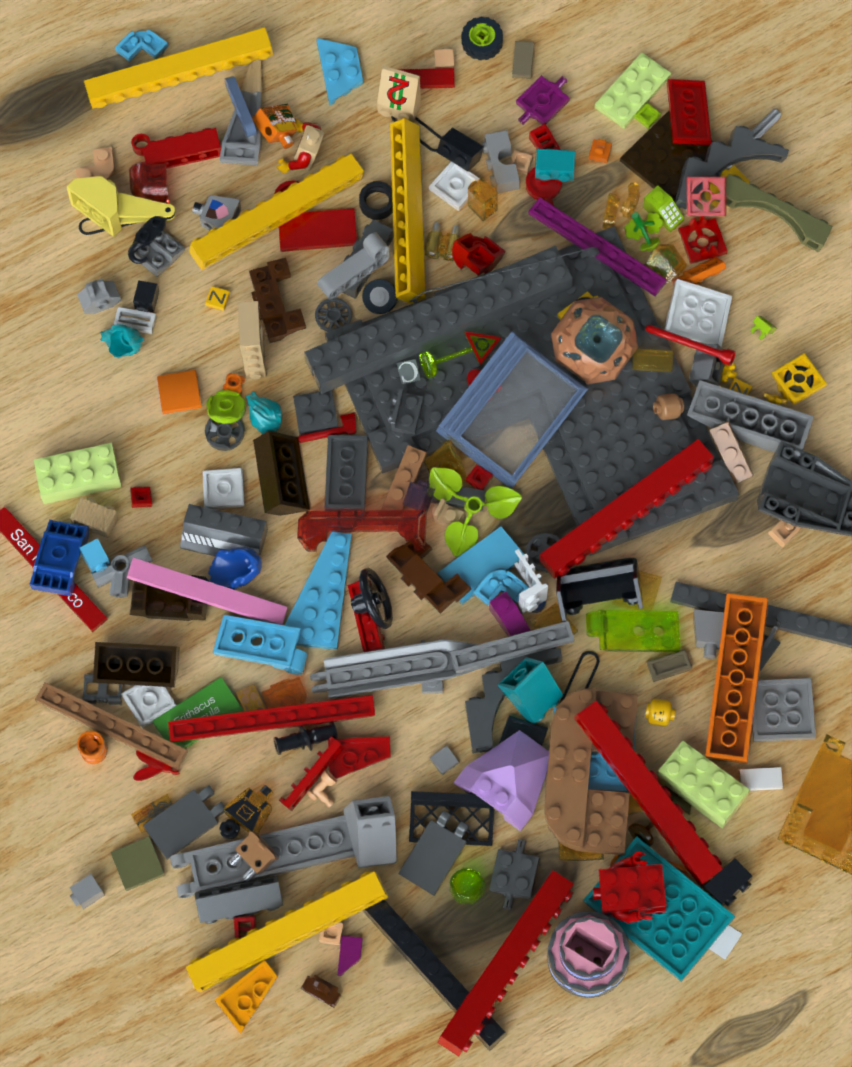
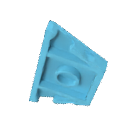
M317 38L316 41L329 105H332L340 96H346L352 89L363 84L357 48Z

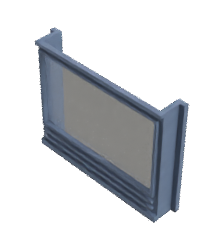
M512 331L440 423L436 432L512 489L588 389Z

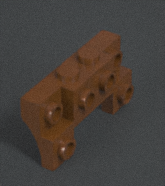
M286 257L267 262L268 266L249 270L254 292H251L253 301H258L260 320H263L269 343L280 341L294 332L306 329L301 308L285 312L277 284L279 281L291 278Z
M417 534L404 545L394 548L386 558L403 575L400 579L408 587L412 585L415 588L413 592L420 600L424 598L441 614L454 601L458 602L471 590V587L458 574L444 583L422 560L433 549Z

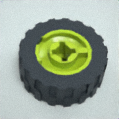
M489 17L473 18L471 21H468L464 25L461 34L463 50L473 59L489 60V58L495 57L500 52V49H502L503 31L499 23L497 24L494 19L492 20Z

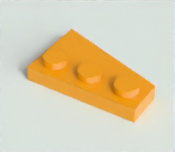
M265 960L214 1000L240 1034L278 977Z

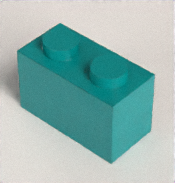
M537 149L535 178L541 180L555 179L562 182L574 181L576 151Z

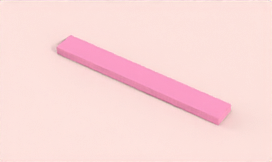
M132 558L126 577L262 622L283 625L287 611L286 606L136 558Z

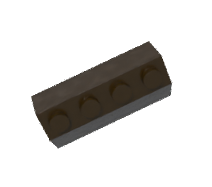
M267 431L254 439L264 513L282 516L309 511V500L298 437Z
M95 642L93 683L175 687L179 668L180 647Z

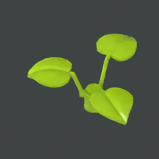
M433 467L430 471L429 486L436 499L441 501L443 498L447 502L454 496L465 501L464 509L468 516L464 524L458 521L448 525L444 534L445 542L455 557L461 556L477 543L478 530L476 527L468 525L472 514L480 511L482 506H488V512L491 516L497 519H504L514 512L522 499L519 493L504 486L489 488L485 492L486 503L475 496L468 499L456 494L462 487V478L456 471L449 468Z

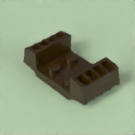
M191 575L192 577H196V578H199V579H202V580H205V581L210 582V581H209L206 577H204V576ZM133 581L129 615L179 621L206 620L208 604Z

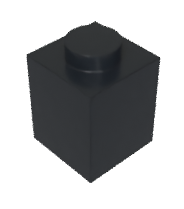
M138 280L133 299L136 310L154 313L159 295L157 283Z

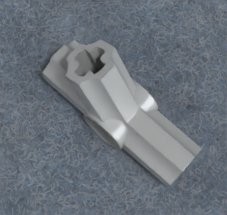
M144 545L125 555L115 556L110 564L107 565L108 567L101 572H91L98 588L111 582V596L117 598L128 597L130 579L126 577L132 558L149 563L153 562L146 546ZM120 563H126V567L124 569H117V566Z

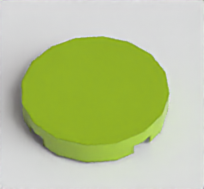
M231 390L216 392V395H211L206 403L207 414L218 423L236 422L244 416L246 411L245 399L239 393Z

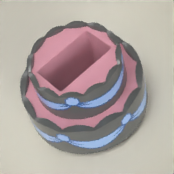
M578 912L561 921L552 933L547 950L548 968L555 982L566 992L583 998L603 996L614 990L627 973L630 954L629 943L620 925L610 917L598 912ZM582 948L583 953L578 954L575 952V949ZM595 959H600L601 964L596 965L593 961Z

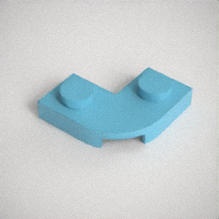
M148 29L147 31L135 33L132 31L115 47V51L129 62L142 49L157 59L168 48V43Z
M496 570L486 575L472 593L487 606L500 591L502 593L506 591L513 602L517 603L519 601V594L529 587L510 571Z

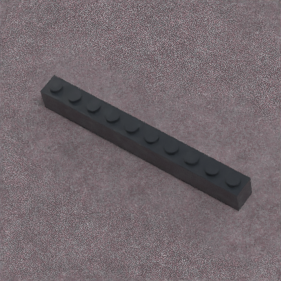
M385 900L362 910L453 1012L456 1013L468 996V990ZM486 1017L482 1022L485 1025L478 1036H475L490 1051L505 1038V1031L492 1017L490 1019Z

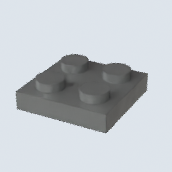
M332 390L323 394L316 392L293 396L299 435L338 427Z

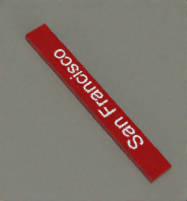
M3 507L0 510V533L34 568L40 544ZM76 583L72 596L57 594L92 633L108 620Z

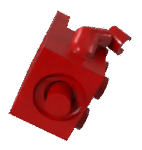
M635 852L633 856L614 863L609 869H599L600 887L593 888L594 900H601L602 914L614 917L625 923H633L642 919L652 920V916H646V914L666 913L662 864L646 865L647 861H640V858L646 855V853Z

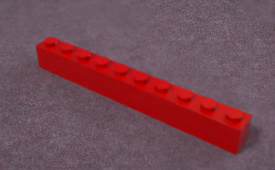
M697 439L540 554V562L554 579L558 576H565L573 565L581 564L591 552L594 554L599 551L602 544L606 541L611 542L618 536L617 533L621 530L629 529L636 519L644 518L648 515L651 508L654 506L659 507L669 495L674 496L684 484L692 483L699 473L707 472L712 467L714 456Z
M596 700L574 717L575 721L697 884L701 886L723 869L720 866L722 865L721 860L717 855L711 854L706 840L703 837L699 838L695 832L696 827L694 824L684 818L682 808L677 803L674 804L672 802L669 791L665 787H661L657 782L659 779L655 772L648 770L643 756L640 753L636 754L632 748L631 740L621 734V728L618 723L609 718L606 707L602 703L599 704Z
M552 870L440 1035L438 1044L458 1057L463 1051L465 1053L468 1052L473 1044V1041H471L474 1034L478 1036L485 1026L482 1022L486 1017L490 1019L496 1010L494 1004L497 1000L499 1002L503 1000L508 992L505 988L508 984L513 985L519 975L516 973L519 967L524 968L530 959L527 956L529 952L536 951L541 943L538 939L542 934L546 936L552 926L550 921L552 918L557 919L563 908L560 907L562 903H568L574 893L571 891L574 883Z

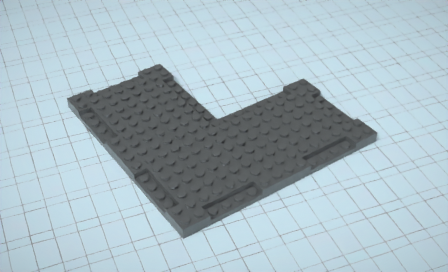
M614 226L596 233L626 253ZM574 244L558 251L560 255L583 249ZM581 252L562 256L572 276V288L469 331L502 337L481 365L464 333L399 361L404 362L416 359L421 378L419 381L401 384L397 367L399 362H396L345 384L383 474L399 468L408 445L426 452V457L455 447L439 435L436 430L468 389V373L474 369L482 370L513 331L588 389L543 447V451L577 527L697 439L714 456L712 467L707 472L699 473L692 483L684 484L674 496L669 495L665 498V502L662 505L651 508L648 515L642 519H636L629 529L621 530L617 533L618 536L611 542L606 541L596 553L738 500V490L724 460H721L705 424L687 416L693 398L668 340L648 333L645 329L647 325L661 328V325H658L641 287L595 257L583 260L580 255ZM470 281L456 284L451 287L434 292L433 297L440 295L444 292H447L451 289H454L456 287H459L463 284H466ZM587 291L593 297L596 295L603 297L634 320L638 348L615 380L587 384L555 361L551 333L560 321L557 314ZM418 303L365 322L358 320L326 332V341L336 339ZM610 323L584 344H581L576 337L574 343L578 350L592 360L603 363L610 358L620 344L622 334L618 328ZM470 335L474 345L476 341L478 342L477 345L481 351L477 348L476 350L480 358H482L487 350L483 351L482 349L487 347V343H489L490 348L495 339L484 338L488 342L484 340L478 341L479 338L483 337ZM525 353L501 384L502 389L498 393L495 392L492 399L486 403L462 434V437L467 441H471L530 419L538 439H540L576 393V390L528 353ZM563 353V356L574 360L581 357L577 353ZM620 357L614 360L615 365L619 361ZM399 388H404V393L423 396L415 435L391 431V423H388L390 411L394 412L395 405H393L394 394H398ZM677 394L684 402L683 413L677 419L661 420L653 411V403L656 402L659 395Z

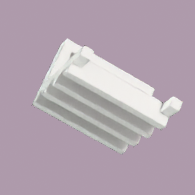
M517 549L515 553L519 557V563H514V566L529 587L519 594L518 608L523 614L527 611H534L538 608L539 604L547 600L548 586L546 583L541 584L540 573L535 575V566L533 563L531 565L528 564V555H522L520 550Z

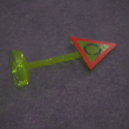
M464 331L470 345L469 348L438 359H434L428 351L421 352L419 357L422 369L429 379L437 375L436 364L472 351L479 365H481L502 337Z

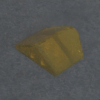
M660 244L651 251L647 262L644 264L667 279V283L677 278L687 267V264L673 244Z

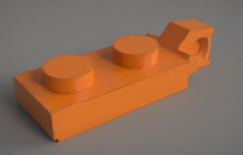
M714 257L684 271L682 276L672 280L673 285L677 279L692 284H699L705 278L716 276L726 269L725 262Z

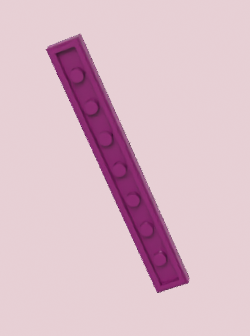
M539 197L528 211L530 216L579 248L597 247L599 254L595 256L596 259L656 297L667 283V279Z

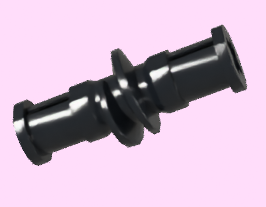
M330 722L327 726L315 727L311 730L299 726L298 733L281 738L274 737L273 740L277 754L281 755L284 751L296 750L300 747L304 750L305 746L312 751L313 744L326 741L331 736L334 739H338V734L334 722Z

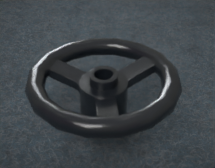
M365 568L361 570L359 577L361 593L351 599L352 609L356 614L368 612L377 626L387 629L391 627L393 620L390 598L377 573L370 568ZM368 577L375 584L378 590L377 592L374 589H371ZM381 603L384 608L385 620H383L378 609L381 607Z

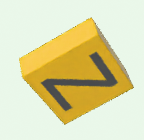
M211 286L205 305L224 311L230 291Z
M734 378L729 390L749 395L753 386Z

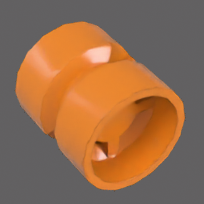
M86 731L78 738L77 748L85 762L98 764L105 759L107 747L98 732Z

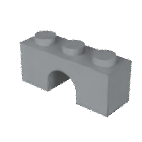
M507 130L485 134V142H482V145L484 146L483 153L488 155V159H486L487 169L492 172V176H490L491 186L496 188L497 194L518 190L519 176L516 164L505 165L500 162L502 158L511 156V144Z

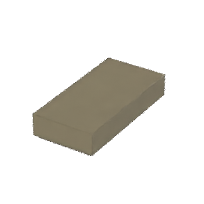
M515 41L512 78L531 79L534 42Z
M686 650L647 661V667L653 682L692 670Z

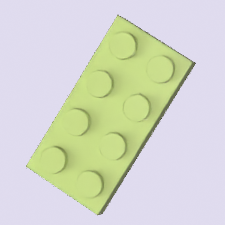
M641 52L595 103L594 108L625 129L634 119V115L671 78V72Z

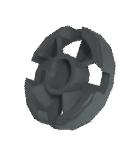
M211 418L208 420L205 426V436L211 447L220 451H228L240 445L245 432L240 419L236 421L239 426L233 429L230 425L231 423L216 425L215 421ZM218 436L215 442L211 440V438ZM231 436L236 439V442L232 445L228 441Z
M541 533L534 536L528 542L526 554L528 555V564L531 565L533 563L536 571L540 570L549 573L545 567L538 565L540 554L550 547L547 544V538L554 539V543L560 539L550 533ZM534 546L538 551L530 550V548Z

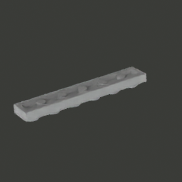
M569 621L450 652V656L457 674L573 643L574 637Z

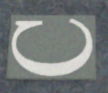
M416 359L397 363L401 384L421 380Z

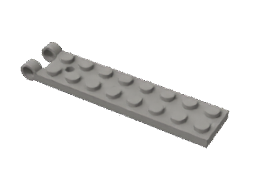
M345 815L260 835L279 856V860H275L262 874L256 873L249 881L355 857ZM244 839L172 855L170 857L172 868H182L191 864L194 882L184 883L176 887L178 897L188 898L195 895L196 892L248 882L243 878V875L251 866L243 858L235 866L229 863V860L237 853L235 848ZM211 865L217 866L215 872L209 870Z

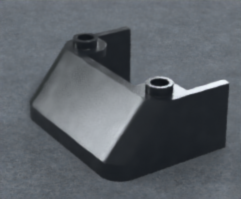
M624 558L572 567L565 576L557 577L556 593L562 622L567 621V614H578L583 605L623 598V601L629 605L638 604L639 609L643 608V594L636 558Z

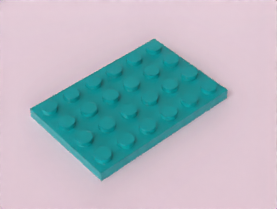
M636 837L625 850V854L621 855L616 862L633 856L635 852H643L646 855H643L640 861H647L646 865L662 864L666 913L646 914V916H652V920L642 919L633 923H625L614 917L610 918L620 925L629 940L682 982L729 926L735 916ZM598 882V883L594 886V888H595V887H600V882ZM592 889L583 899V902L595 912L602 913L601 900H594Z

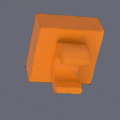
M593 139L589 159L607 163L612 143L602 139Z

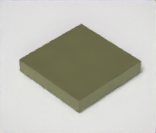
M150 837L111 852L126 891L165 876Z

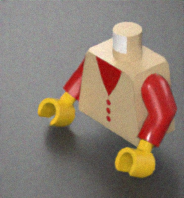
M296 118L294 119L297 125L296 132L303 133L293 161L287 163L283 158L278 160L280 165L276 166V168L280 172L285 174L289 170H310L325 133L321 130L319 124L303 123Z

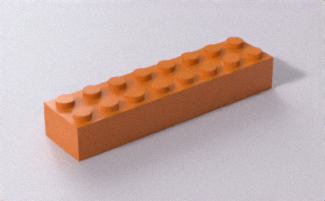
M729 593L726 595L705 757L710 760L748 764L769 603L768 598Z

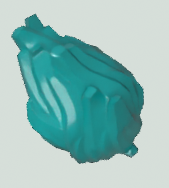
M122 324L113 325L110 329L100 332L102 336L100 340L107 344L109 352L116 358L137 354L144 341L138 330Z
M251 392V395H247L246 398L248 399L249 418L252 426L257 428L262 434L267 431L277 433L282 422L280 405L270 399L260 398L255 392Z

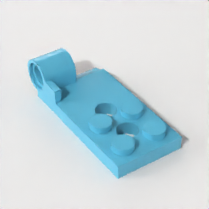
M223 615L213 650L215 655L272 665L273 668L295 675L303 674L308 656L306 652L296 649L301 632L300 628ZM242 634L243 639L240 642H234L233 638L235 635ZM255 638H262V643L260 645H252V642Z

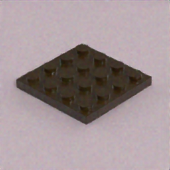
M668 111L620 158V162L653 189L656 186L662 188L675 202L684 163L689 157H698L704 162L710 145L673 144L670 112Z

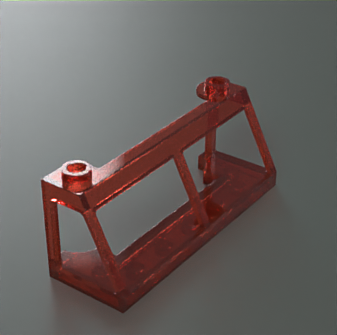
M307 511L298 519L297 539L307 552H317L318 544L327 542V532H399L405 538V541L413 543L415 551H426L427 511Z

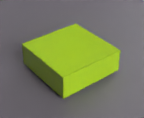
M646 103L634 115V118L648 129L661 117V113L649 103Z

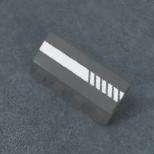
M189 504L183 522L180 549L215 556L219 550L248 547L254 549L261 556L268 532L267 522Z

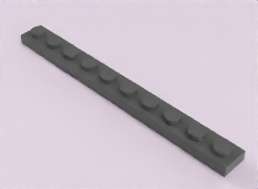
M675 582L670 603L698 610L724 612L727 594ZM768 605L765 627L773 628L776 622L779 621L781 625L778 630L852 648L851 625Z

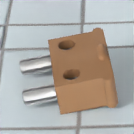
M250 831L249 835L235 848L237 853L229 860V863L235 866L243 858L251 866L243 875V878L249 881L256 873L262 874L275 860H279V856L257 832Z

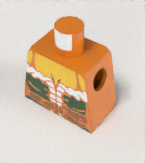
M288 103L260 108L253 116L254 124L269 143L281 142L284 149L290 148L294 144L291 137L297 131V125Z

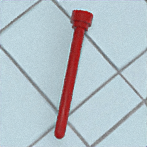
M647 325L645 328L648 333L718 357L723 364L729 366L732 365L736 356V351L731 349L719 350L652 325Z

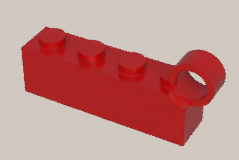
M205 128L194 133L187 132L176 137L169 136L158 141H150L146 134L141 133L135 135L131 141L134 153L144 156L148 173L220 157L221 153L216 128ZM139 142L147 143L143 148L136 147V144Z

